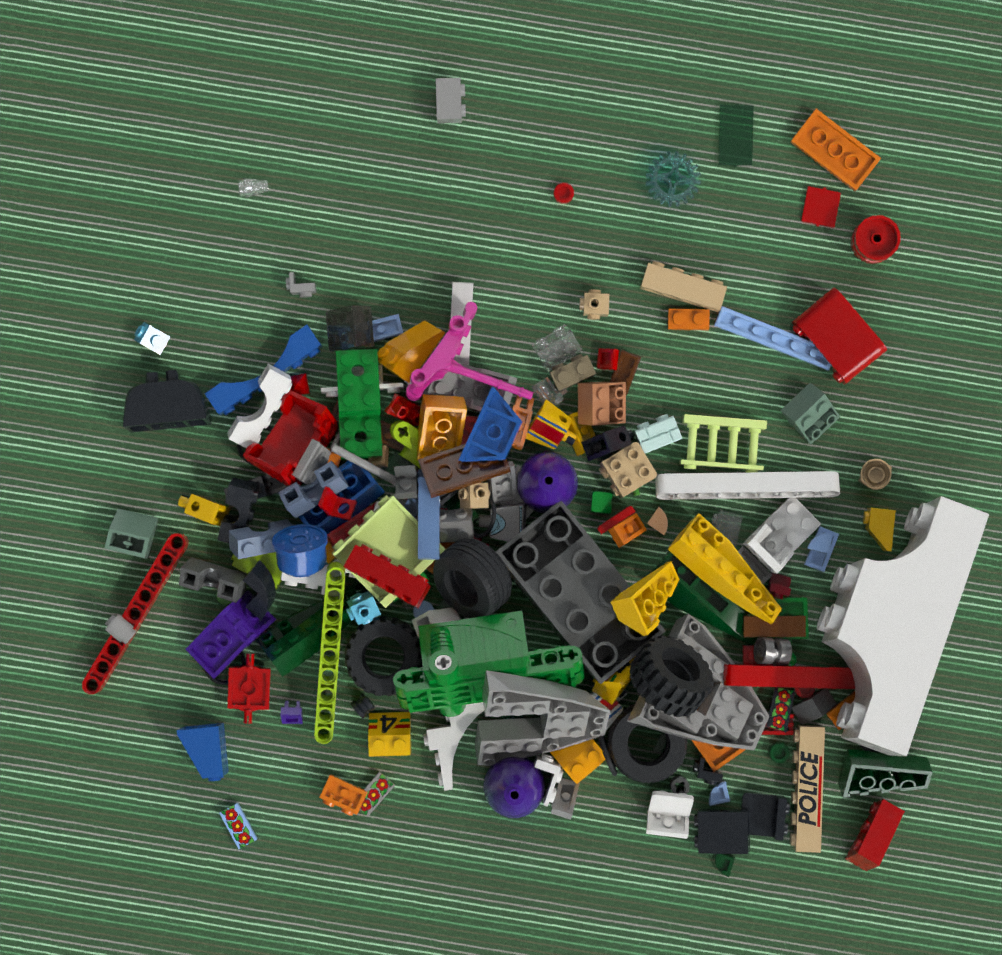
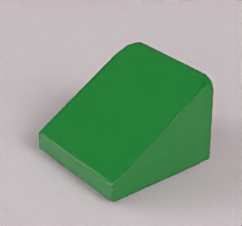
M592 491L590 512L611 514L613 493Z

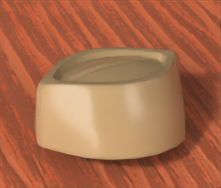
M871 459L863 465L858 481L873 490L882 489L890 482L892 467L881 459Z

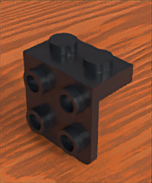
M748 792L742 795L741 809L749 810L750 835L773 837L775 840L783 841L784 835L787 836L788 823H785V817L790 812V802H787V798L779 795Z

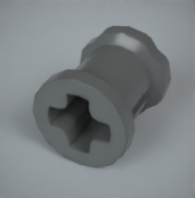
M675 776L670 781L673 793L687 794L689 792L690 785L683 776ZM683 781L682 784L684 788H679L678 790H676L677 787L675 786V783H681Z

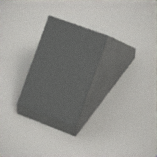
M822 688L812 696L792 706V710L800 724L804 725L824 716L837 703L828 688Z

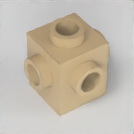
M589 290L588 293H584V298H580L579 310H583V316H588L587 319L600 320V316L608 317L609 294H601V290ZM595 302L598 306L592 307L591 303Z
M479 482L459 489L458 495L461 509L489 508L488 499L490 491L488 483Z

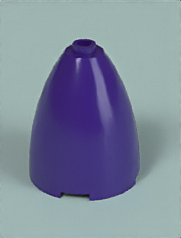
M552 452L538 453L528 458L521 466L517 475V491L521 500L529 508L539 513H545L561 501L567 507L577 492V473L573 465L565 457ZM546 477H550L553 479V483L551 485H547L545 483Z
M507 757L490 766L484 778L483 789L489 806L496 813L507 818H521L531 814L540 805L545 792V780L542 771L535 768L534 762L530 759Z

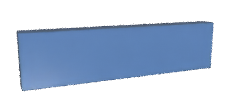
M418 477V559L436 560L440 559V496L431 498L424 477Z

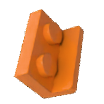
M330 774L319 798L323 799L322 802L330 807H334V805L341 807L343 813L352 816L353 814H358L368 791Z

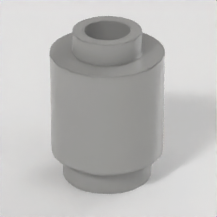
M120 614L116 617L112 615L105 623L108 626L105 630L116 640L122 641L124 644H127L136 633L133 629L134 626Z

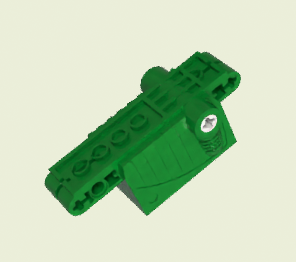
M522 611L418 626L423 667H411L407 670L398 671L393 677V683L399 705L404 709H409L410 713L439 709L442 715L455 717L464 711L467 704L483 702L482 694L486 670L543 679L576 688V685L584 679L583 657L581 650L576 646H557L551 649H536L528 652Z

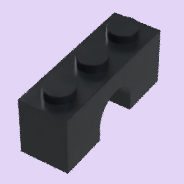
M233 477L228 486L225 504L236 507L239 515L231 516L226 514L220 525L218 541L229 543V530L248 527L249 522L253 521L255 510H252L253 503L256 504L259 492L256 491L257 483Z

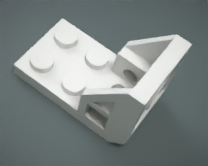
M788 498L743 544L771 573L777 574L793 556L794 551L821 523L796 498Z

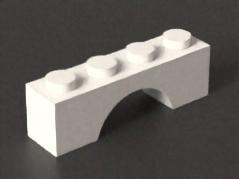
M267 364L258 380L259 386L265 394L263 405L252 415L236 417L227 433L229 440L245 448L252 443H259L261 439L260 433L263 428L266 429L272 419L270 416L273 411L279 409L282 403L280 399L284 393L287 394L291 389L292 380L289 374Z

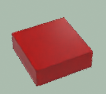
M599 348L596 369L617 370L619 350Z

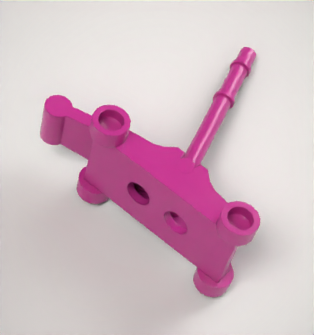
M468 302L465 305L463 317L456 315L451 318L449 331L445 334L434 352L421 369H416L412 372L410 377L411 384L406 389V396L412 401L419 400L423 391L433 381L443 379L448 372L472 378L531 400L534 392L526 390L524 387L521 388L504 382L502 379L499 380L471 370L454 360L455 355L460 356L464 346L461 340L463 336H468L472 327L468 323L475 317L477 312L476 303Z

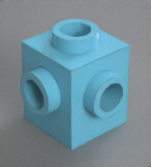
M369 591L363 594L357 593L350 600L346 601L349 606L346 609L350 620L355 619L358 625L368 624L374 617L381 615L374 597Z

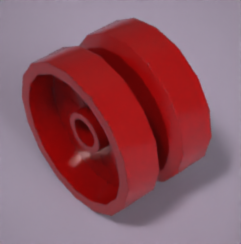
M874 215L864 219L854 229L851 236V248L855 256L869 264H878L887 260L898 250L901 241L898 226L890 218L882 215ZM875 236L876 240H879V242H875L873 240V237Z

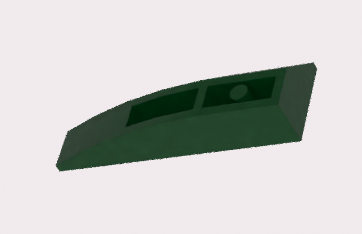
M668 551L650 572L652 573L665 563L672 561L679 577V582L672 596L668 597L667 600L674 607L752 645L758 637H743V616L748 615L735 603L700 579L676 556Z
M360 582L344 589L341 631L351 622L346 611L349 608L346 601L350 600L357 593L363 594L368 591ZM324 599L290 615L256 639L282 677L321 649ZM330 610L327 614L335 617L338 615V612ZM329 630L326 632V635L330 637L335 636L337 634L333 630Z

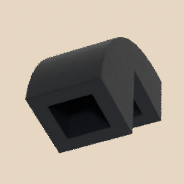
M259 560L250 569L243 581L257 592L245 608L262 620L275 600L276 588L270 571Z

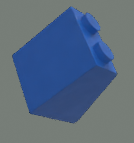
M224 723L185 726L177 730L180 741L202 779L208 778V781H218L224 778V775L229 772Z

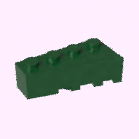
M847 749L838 785L843 798L850 797V794L860 793V796L869 795V792L881 791L882 794L890 793L891 790L900 789L901 791L928 789L933 771L927 757L912 755L893 756L881 752Z

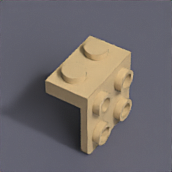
M637 442L632 443L630 446L600 463L601 468H599L602 476L605 479L608 478L611 482L610 489L615 496L619 495L620 499L657 476L655 469Z

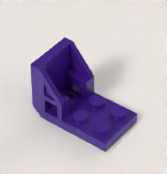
M249 590L236 603L232 602L185 649L213 679L276 620L269 611L260 620L245 608L253 597Z

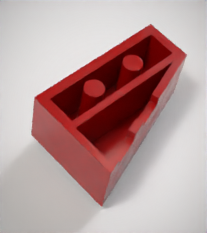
M884 799L874 802L869 809L870 814L862 824L860 832L845 860L865 871L880 866L905 811Z

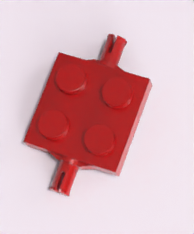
M246 653V665L241 667L229 666L227 709L244 711L243 723L247 724V716H249L248 724H252V711L269 710L271 668L255 666V653H251V661L250 653Z

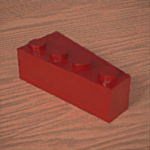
M364 544L361 547L358 545L354 546L343 566L345 569L419 609L431 587L427 583L428 579L419 574L417 576L410 574V570L400 564L398 567L391 564V559L382 554L379 557L372 553L373 549Z

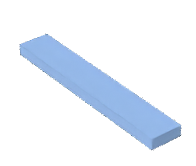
M721 306L714 326L827 371L830 369L831 364L810 340Z

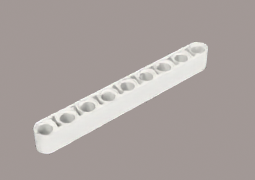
M834 471L660 474L655 478L656 498L662 500L812 498L840 495L839 473Z

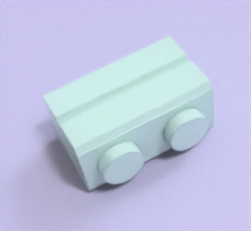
M665 414L656 418V423L649 425V422H645L637 426L638 430L634 431V434L645 454L682 439L674 416L668 417Z

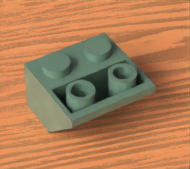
M809 383L780 410L787 421L810 445L840 418V415L825 393L812 383Z
M118 509L110 525L104 549L141 558H149L159 518Z

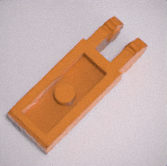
M517 395L512 410L521 419L522 425L512 444V448L522 450L533 413L534 398L528 399L526 409L520 407L522 397Z

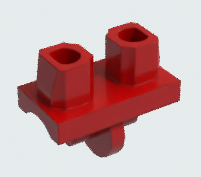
M395 393L390 405L384 411L413 426H419L421 405Z

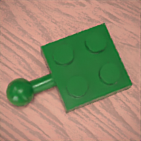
M807 597L783 598V600L774 598L782 608L778 616H806V637L766 638H773V640L775 638L788 639L791 646L792 639H809ZM792 653L791 660L786 666H795L797 657L794 653Z

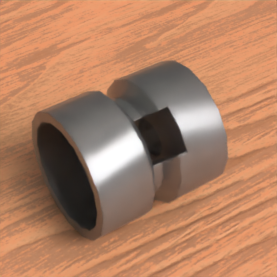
M759 637L754 644V659L757 664L786 666L792 657L791 643L788 639L775 638L773 640V638Z

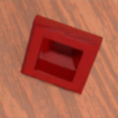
M306 373L290 376L292 380L291 391L300 395L310 394Z

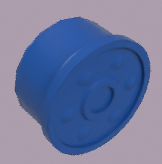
M307 524L289 526L278 531L272 538L273 549L276 551L277 566L281 572L289 576L308 577L321 571L327 564V533L318 526Z

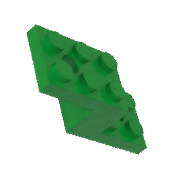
M377 349L336 351L340 447L360 458L382 457ZM355 366H360L364 372L360 376H355L352 373V369ZM363 432L367 438L364 442H358L355 440V435Z

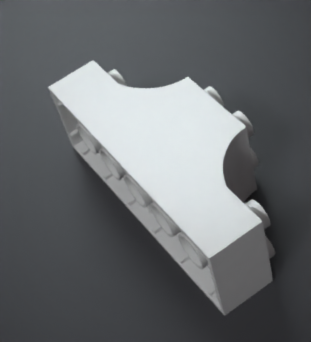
M942 496L928 503L922 502L919 508L912 507L907 516L904 530L912 534L908 546L897 557L889 561H875L864 558L852 564H846L844 569L838 567L830 590L838 593L835 604L833 603L831 607L825 606L817 623V630L825 632L822 643L830 646L841 655L851 669L855 681L854 702L852 704L844 702L836 722L837 726L844 728L841 738L886 755L907 756L989 517L988 513Z

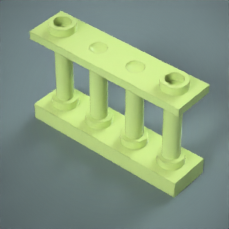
M683 415L682 424H687V428H689L687 460H679V464L684 465V469H696V466L744 469L746 470L745 473L758 472L764 469V466H758L756 463L759 433H761V430L767 429V421ZM700 425L708 426L707 429H709L707 461H695L697 429H699ZM720 427H728V431H730L728 463L715 462L717 433ZM741 428L749 429L750 433L748 465L736 464L738 432H740Z

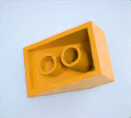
M423 321L387 342L378 351V363L410 383L412 372L421 368L445 332Z
M423 394L419 418L417 461L418 459L461 445L467 413L464 397Z
M594 739L550 752L576 784L605 761L602 749Z

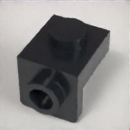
M699 756L698 760L694 761L693 772H696L695 776L697 778L704 779V783L716 785V782L722 783L723 774L721 772L703 769L705 762L703 756Z

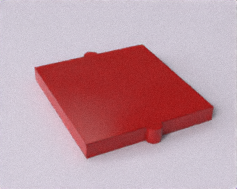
M808 186L801 222L815 224L816 227L826 226L835 228L841 192L827 190L825 187L820 189Z

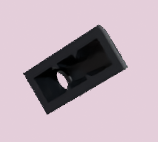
M621 426L603 432L581 443L588 461L630 446L634 435L630 429ZM601 441L605 442V448H602Z

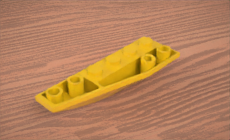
M700 513L690 521L669 546L668 550L700 579L751 614L772 624L782 610L730 540Z

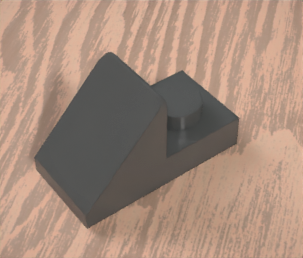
M417 466L394 467L396 500L417 498Z

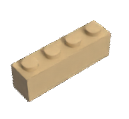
M653 261L652 264H647L640 289L719 312L727 286H723L722 281L712 279L710 282L704 280L702 275L692 273L690 276L684 274L682 269L672 267V270L664 268V264Z

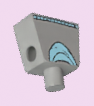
M526 503L497 505L496 520L490 532V537L509 542L526 528ZM492 508L490 515L479 516V527H489Z

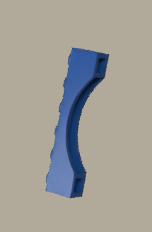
M305 325L289 337L288 344L274 367L283 372L288 371L290 368L295 370L303 364L302 360L308 356L313 358L321 352L319 349L323 346L308 325ZM260 376L244 382H221L206 392L205 395L219 415L224 414L227 416L235 410L234 406L240 402L242 404L247 403L253 398L252 394L256 391L261 393L263 390L259 386L258 380Z

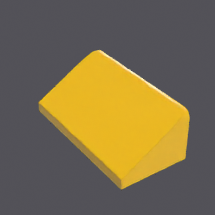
M577 411L568 415L572 419L568 430L578 435L572 446L576 455L579 456L585 453L581 442L596 435L591 425L578 424Z

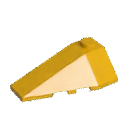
M672 561L665 563L611 601L618 620L643 636H647L658 626L660 622L658 619L659 615L665 611V603L668 597L672 596L679 582V577Z

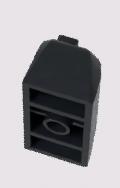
M177 370L166 371V381L159 382L158 372H147L146 383L131 388L126 395L123 427L130 433L212 424L207 403L201 389L192 381L180 380Z

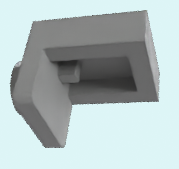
M289 272V277L286 278V288L290 290L292 295L300 294V298H307L317 293L315 283L296 284L294 272Z

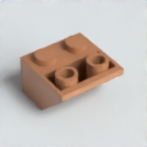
M626 382L578 383V424L596 426L626 423Z

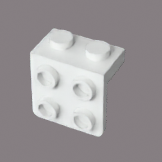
M543 753L541 756L536 755L534 767L552 773L543 799V805L548 807L549 802H554L557 792L554 787L556 782L560 783L563 769L553 759V756Z
M663 790L653 791L647 812L646 834L687 839L689 834V816L694 797L685 793H669Z

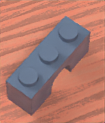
M332 461L314 471L317 478L313 483L300 486L295 482L278 492L285 508L295 518L319 504L325 486L329 487L335 494L349 487L341 470Z
M288 519L268 523V530L264 532H256L249 527L229 530L230 550L238 559L276 552L272 545L273 536L278 531L293 525Z

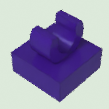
M285 701V707H281L280 714L282 724H303V712L300 701L296 702V707H289V701Z

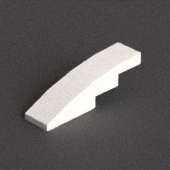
M453 282L451 318L456 315L463 317L465 305L468 302H473V283ZM471 329L468 336H463L461 340L464 346L460 356L455 355L454 357L455 361L469 365Z

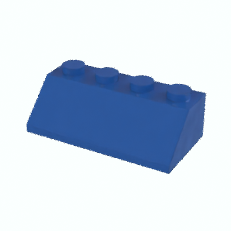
M350 461L345 462L339 467L349 487L336 495L357 502L351 517L353 518L384 494L385 491L371 473ZM342 504L339 507V513L341 514L349 510V504ZM319 505L298 516L304 524L318 526L327 534L348 521L328 516Z

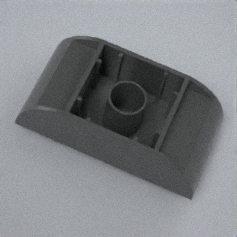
M562 501L556 503L496 551L507 566L513 581L565 646H576L581 650L584 669L599 684H602L634 658L647 641L666 632L659 623L647 636H643L618 620L611 601L630 586Z

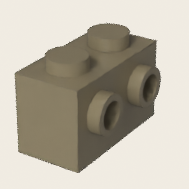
M582 354L571 358L572 362L565 366L563 363L552 367L553 371L550 372V377L558 393L596 375L588 355L583 357Z

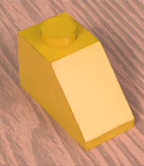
M867 508V512H864L863 524H866L865 529L883 551H892L896 510Z

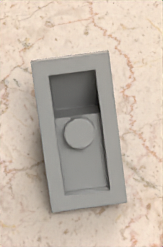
M561 778L556 788L557 792L554 802L551 805V814L571 820L580 783L576 784L574 781Z

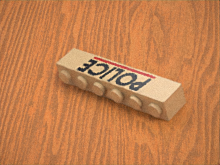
M797 725V730H794L793 741L797 742L796 750H793V763H796V771L792 772V783L795 784V792L791 794V803L795 805L794 813H791V825H794V833L790 834V846H793L796 852L821 853L825 727Z

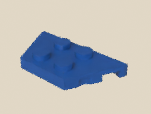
M491 387L459 458L461 462L506 460L522 425L521 419L494 387Z

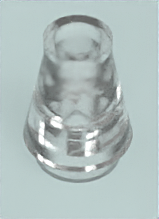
M250 178L238 180L240 197L245 196V198L268 192L267 180Z

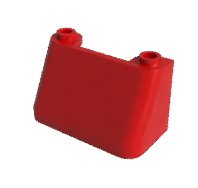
M835 287L830 289L791 322L794 325L792 327L794 332L798 336L808 337L833 367L834 373L832 376L838 383L842 382L844 385L887 351V347Z
M289 390L280 399L282 400L280 410L283 415L263 444L252 443L243 454V457L248 462L287 487L295 482L299 485L302 484L292 474L311 440L314 439L324 447H327L338 429L337 421L326 406Z

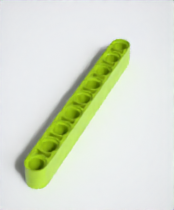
M337 561L331 562L326 569L314 732L316 741L321 744H327L332 740L334 730L345 585V568L342 563ZM333 570H339L341 572V575L338 577H334L330 574V572ZM337 590L340 594L337 597H332L329 595V592ZM330 610H335L338 612V615L331 617L327 613ZM329 630H333L337 634L335 636L330 637L326 635V632ZM332 650L335 652V654L333 656H327L325 655V651ZM325 670H331L333 672V675L326 676L323 674V672ZM330 690L332 694L326 696L322 694V691ZM327 709L330 711V714L323 715L320 711ZM327 729L329 732L327 734H321L319 733V730Z

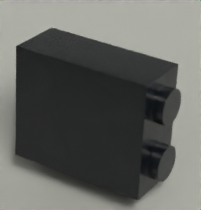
M699 809L698 814L694 815V826L698 827V835H695L694 843L695 848H698V853L749 854V810Z

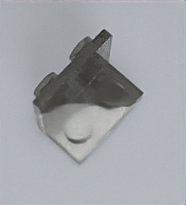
M351 305L326 311L330 352L349 348L374 347L371 306Z

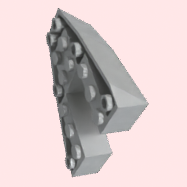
M689 614L677 619L669 636L674 637L675 640L680 639L684 641L686 645L692 646L693 650L703 656V660L707 661L709 669L713 673V690L700 705L698 711L696 710L691 715L684 717H674L673 714L666 715L663 711H658L654 709L653 705L645 702L643 696H639L627 721L698 742L755 750L769 719V714L751 686L724 685V664L735 663L706 626Z
M486 670L482 694L485 716L499 717L505 715L536 714L540 715V718L478 721L475 739L477 765L491 766L507 757H531L603 736L606 732L611 710L587 691L548 680Z

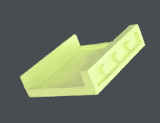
M393 495L390 497L384 496L378 502L379 507L374 512L370 510L363 517L365 521L360 526L356 524L348 531L350 536L344 541L340 539L332 547L334 549L332 554L344 565L354 546L358 545L361 547L364 544L373 549L372 553L379 557L382 554L391 559V564L397 567L400 564L410 570L409 573L414 576L420 575L434 561L418 559V521ZM440 544V554H441V553H443L446 549ZM352 573L385 608L397 598Z

